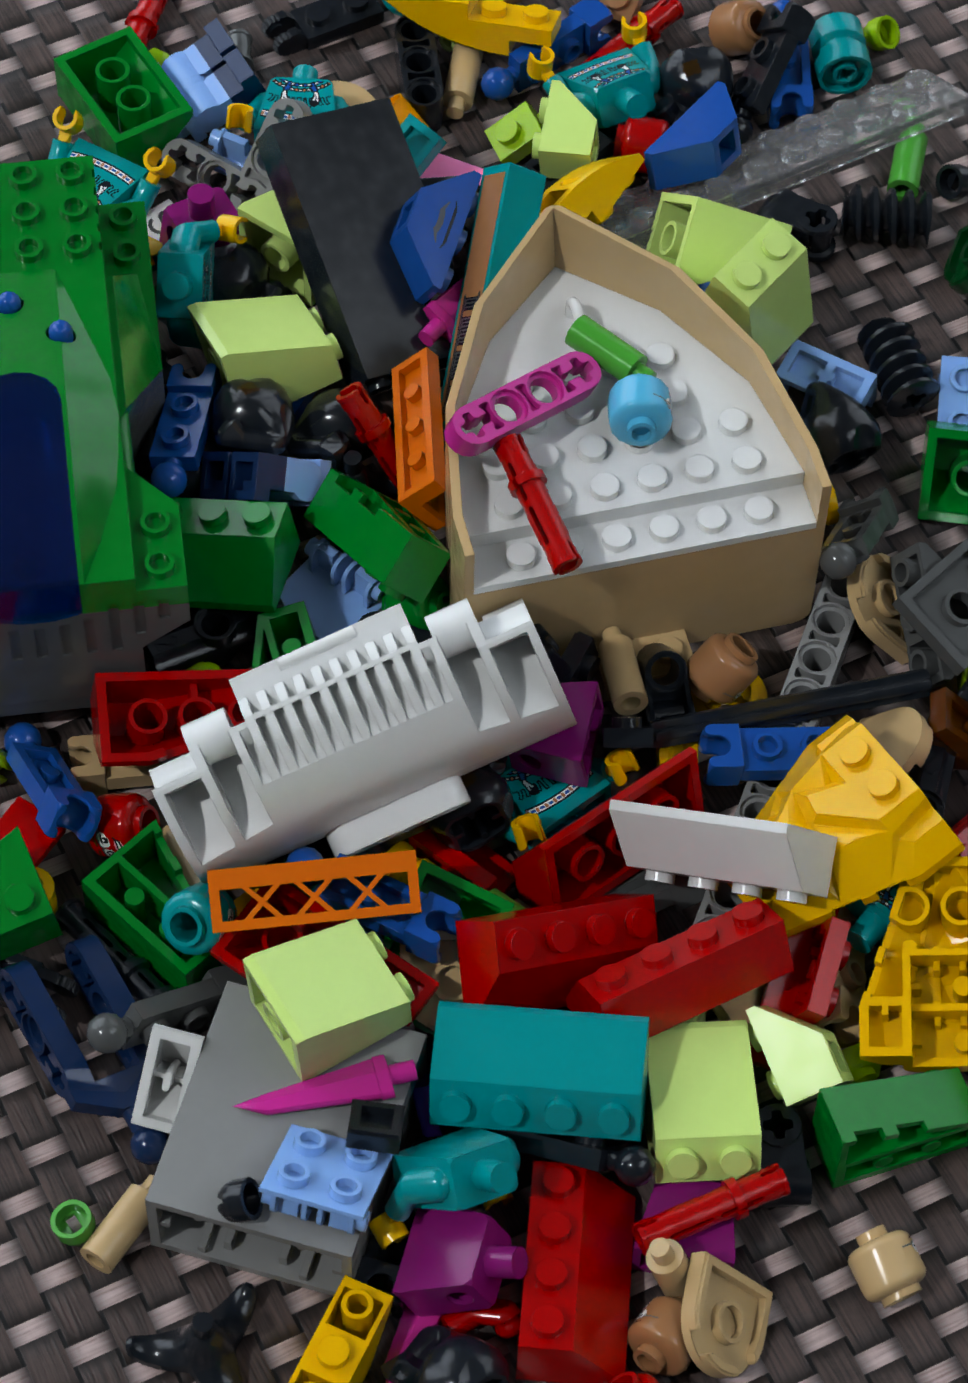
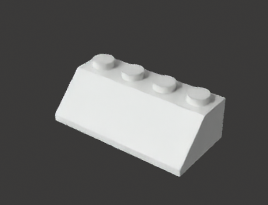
M610 799L609 812L626 865L646 870L644 880L674 885L676 876L689 877L687 886L710 891H718L719 882L732 884L731 893L762 898L763 889L777 891L776 900L806 905L808 895L828 897L837 843L836 836L788 823Z

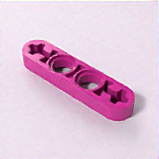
M579 351L569 352L460 407L446 425L444 430L445 440L454 452L462 456L472 457L491 449L501 438L513 433L518 435L585 400L598 385L601 379V368L590 355ZM569 373L573 376L580 374L583 377H576L570 380L566 386L563 383ZM541 386L550 393L552 402L544 403L537 400L533 396L530 387ZM505 404L515 412L517 420L506 421L496 413L494 405ZM481 421L484 424L477 435L473 432L466 434L461 429L470 430L478 426Z

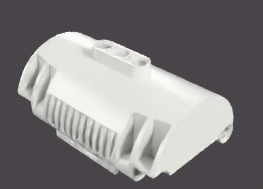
M467 598L424 617L432 638L419 644L399 603L228 680L245 722L234 726L227 711L222 707L184 724L180 729L189 752L162 761V765L149 770L155 787L151 791L180 849L200 881L208 883L207 870L264 865L326 837L335 858H337L339 853L346 856L356 855L470 803L471 799L461 776L577 725L523 599L516 600L481 616L483 621L479 623Z

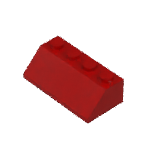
M688 747L513 860L518 898L533 908L603 896L642 870L626 865L609 812L610 799L704 812L697 751Z
M609 894L455 921L463 1003L540 1009L567 1007L565 998L577 980L595 973L602 966L617 963L641 952L650 944L658 943L654 894Z
M760 898L740 903L724 914L706 922L696 923L689 927L688 930L660 943L650 944L641 952L617 963L602 966L595 973L577 980L565 998L567 1007L571 1011L649 1017L650 1038L794 971L784 920Z
M533 1160L526 1244L528 1268L523 1281L516 1379L555 1383H608L612 1378L624 1373L626 1370L633 1252L631 1224L634 1223L636 1197L596 1171L566 1163Z

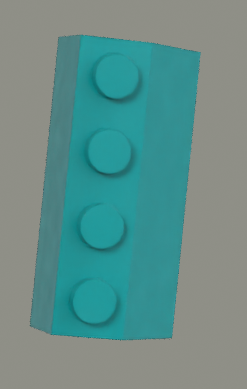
M439 1001L430 1070V1124L640 1141L647 1109L649 1017Z

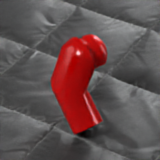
M497 1298L496 1303L489 1309L448 1313L441 1316V1322L443 1326L462 1334H466L480 1325L495 1326L496 1334L504 1339H508L519 1333L521 1317L518 1314L520 1308L512 1300Z

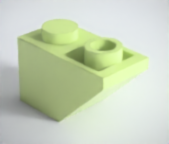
M552 80L549 97H542L540 101L539 122L543 124L541 133H534L532 158L539 159L540 173L545 175L546 178L560 179L583 165L597 161L600 145L597 119L561 81Z
M753 1006L745 1010L750 1020L747 1023L750 1042L757 1052L763 1051L771 1069L766 1072L769 1087L777 1100L784 1099L787 1107L800 1105L818 1097L820 1088L845 1085L854 1081L833 1032L769 1006Z

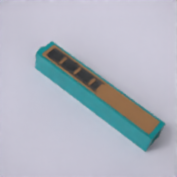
M512 162L486 167L483 170L441 393L443 434L445 430V407L473 307L540 214L546 176Z

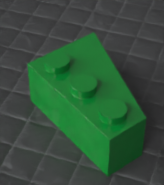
M333 468L328 472L303 515L304 518L360 564L369 576L381 582L378 586L381 591L401 602L407 596L423 604L450 558V552L421 520L401 506L398 501Z

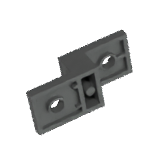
M968 538L892 603L894 608L956 676L968 667V619L956 617L952 613L949 603L951 599H957L968 607Z

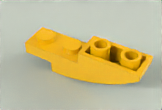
M385 0L404 16L441 37L478 50L509 56L516 42L551 47L561 27L562 11L550 10L539 4L522 6L508 4L503 0Z
M640 153L616 156L593 161L573 170L560 178L543 193L540 214L548 206L560 205L597 225L603 223L612 215L614 211L613 206L623 191L634 182L635 173L645 159Z

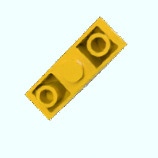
M345 1275L288 1383H363L372 1365L394 1301V1296Z

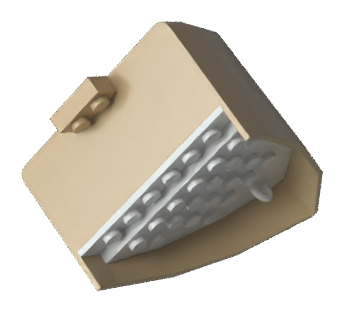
M548 206L540 214L473 307L445 407V428L453 414L460 407L569 352L575 351L565 343V338L572 324L582 315H587L647 356L646 366L657 373L656 378L661 379L669 389L673 420L668 434L662 440L652 445L642 447L631 446L619 441L612 434L608 420L609 392L619 380L601 368V379L591 395L585 400L519 433L522 435L536 467L543 470L548 480L546 483L548 493L569 532L574 546L583 559L582 564L577 569L564 575H559V573L554 575L547 556L528 521L518 498L512 497L507 487L510 481L493 447L479 455L467 457L454 452L445 440L446 549L450 552V558L446 563L450 605L467 598L479 623L483 621L481 616L522 598L533 623L541 624L558 644V653L561 657L575 632L578 633L580 631L593 637L598 651V646L603 640L602 632L608 627L615 626L621 630L622 635H626L631 639L636 657L639 651L646 645L662 643L677 652L685 660L686 665L688 659L693 655L690 643L705 641L714 633L728 635L730 632L740 634L802 620L810 613L812 608L832 484L818 446L763 348L681 268L563 206ZM569 373L563 383L566 386L570 380L576 377H583L580 374L573 376ZM541 386L530 387L533 396L537 400L544 403L552 402V397L545 388ZM505 404L494 405L496 413L506 421L517 420L515 412ZM481 421L478 426L470 430L461 429L466 434L473 432L477 435L484 424ZM662 657L654 662L651 668L653 679H660L668 674L671 668L669 657ZM600 660L595 677L599 684L603 702L611 701Z

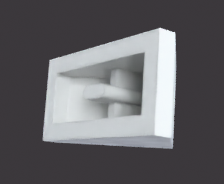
M154 1023L132 1114V1124L170 1134L205 1042V1036Z

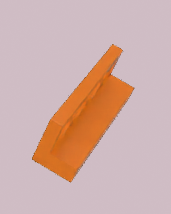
M425 347L391 369L398 503L436 532L446 525L444 501L445 452L439 356L428 347Z
M416 850L207 870L213 933L422 912ZM407 872L410 903L387 905L371 892L385 874ZM377 875L368 887H365L354 878ZM347 878L363 893L350 909L335 910L319 896L332 880ZM324 880L315 893L303 884V882ZM294 883L311 898L296 915L284 916L267 901L280 885ZM272 886L263 898L251 889L253 887ZM243 889L258 902L244 920L223 922L220 891ZM367 896L380 905L358 908ZM315 901L327 910L326 912L306 913ZM263 906L276 916L253 919Z

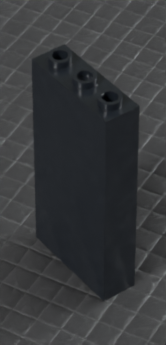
M390 98L270 125L255 143L328 334H334L342 350L343 358L338 361L347 385L361 382L365 390H368L369 395L392 388L391 369L425 347H428L439 356V369L446 368L451 343L441 336L432 346H426L418 337V333L430 322L423 308L441 294L436 293L424 305L415 301L389 243L403 204L420 188L424 187ZM452 261L449 268L454 270V274L447 289L459 281Z

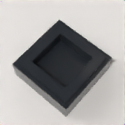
M353 1099L345 1147L399 1155L406 1106Z

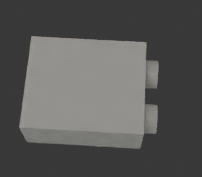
M230 981L226 983L147 1193L145 1204L151 1245L334 1296L345 1275L355 1279L361 1259L366 1253L372 1236L369 1224L366 1232L356 1230L352 1235L348 1234L347 1231L328 1226L330 1212H328L326 1220L321 1226L316 1224L317 1208H312L308 1220L303 1221L300 1219L301 1209L298 1216L295 1217L277 1211L272 1212L269 1210L270 1205L264 1203L262 1214L255 1221L244 1223L229 1222L218 1212L217 1206L223 1203V1201L217 1195L224 1184L235 1179L251 1177L260 1187L291 1124L317 1129L322 1133L346 1139L352 1106L351 1103L274 1115H264L233 1107L263 1094L302 1082L251 1002L248 986ZM413 1022L409 1027L404 1026L320 1074L324 1075L382 1054L385 1056L387 1065L413 1059L418 1080L394 1085L395 1098L383 1101L382 1099L372 1100L374 1102L406 1106L399 1151L404 1150L416 1115L413 1101L414 1088L421 1078L427 1074V1034L415 1031ZM391 1162L368 1211H371L369 1223L378 1217L393 1177Z

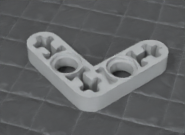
M283 98L274 102L267 113L243 167L196 141L182 138L173 139L167 143L162 152V162L166 155L172 157L176 163V170L172 177L189 187L198 183L211 186V172L216 167L221 166L227 174V181L223 190L238 211V207L243 202L250 200L241 194H235L239 188L255 191L256 197L273 190L255 142L270 125L287 121L284 119L286 111L293 112L292 116L295 119L310 116L312 112L306 103L296 99ZM180 151L186 152L185 156L188 159L202 164L198 169L182 166V161L178 159V154Z

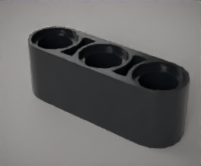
M402 16L395 23L394 29L395 65L400 93L427 123L429 128L436 132L443 125L444 89L434 32L420 26L408 17Z

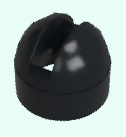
M947 164L941 167L936 176L938 193L945 199H961L967 196L968 168L961 164Z
M251 1177L232 1180L223 1185L217 1195L223 1203L219 1204L217 1208L224 1219L229 1222L244 1223L260 1218L263 1203H261L262 1193L258 1192L259 1185Z

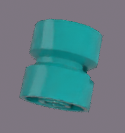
M834 12L816 20L808 40L812 56L816 61L814 66L821 88L833 94H848L865 86L872 77L873 68L860 19L851 13Z

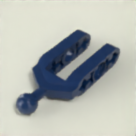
M89 934L66 944L65 959L75 982L79 983V989L95 1017L100 1013H114L122 1018L135 1000L99 938ZM22 960L0 969V992L55 1092L66 1100L73 1112L117 1118L123 1117L133 1134L130 1148L135 1159L148 1166L159 1164L169 1134L131 1123L148 1046L143 1043L125 1050L120 1048L115 1053L126 1069L95 1081L85 1057L32 964Z

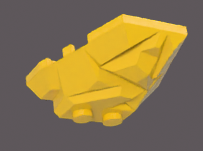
M845 715L807 745L755 817V819L788 823L837 837L827 898L808 895L807 903L803 905L776 900V890L763 889L762 898L760 899L784 920L787 937L819 925L831 916L835 917L836 909L860 899L864 905L880 900L878 892L904 881H907L910 887L921 883L965 850L962 842L946 821L932 807L918 785L863 724L856 722L848 715ZM736 894L742 902L752 901L757 898Z
M968 856L953 858L927 880L910 887L907 881L899 884L889 914V924L882 945L878 947L874 959L875 966L867 990L864 991L859 1005L860 1060L880 1065H902L904 1070L910 1072H927L935 1069L944 1070L957 1067L960 1072H968Z

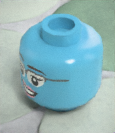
M637 373L626 376L614 384L608 396V420L612 434L623 443L641 447L652 445L662 440L668 434L673 420L672 403L669 389L661 379L652 375Z

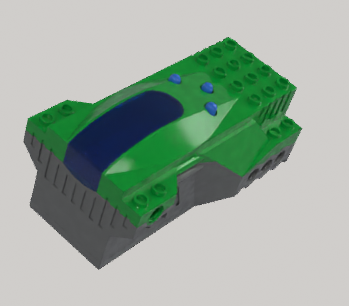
M93 155L0 164V717L91 707L90 698L95 673L146 672L143 647L191 620L179 504L137 475L134 469V459L163 410L165 403L145 202L98 205Z

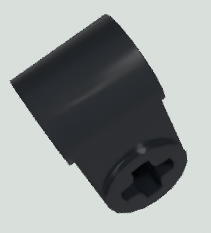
M774 189L756 214L793 225L791 235L807 248L808 261L815 263L830 259L836 250V242L832 236V232L838 224L835 210L828 205L802 197L789 189ZM822 217L825 218V224H822ZM809 241L812 242L811 249L809 248Z
M651 643L643 647L636 657L648 697L647 706L639 712V714L643 715V725L649 726L652 720L695 712L685 660L669 646L662 643ZM662 657H669L671 668L668 674L660 679H653L651 668L654 662Z
M773 1103L766 1105L759 1110L762 1131L761 1169L773 1163H778L787 1177L791 1193L758 1206L757 1209L809 1206L812 1200V1178L810 1165L806 1159L799 1115L793 1108L787 1107L785 1104Z

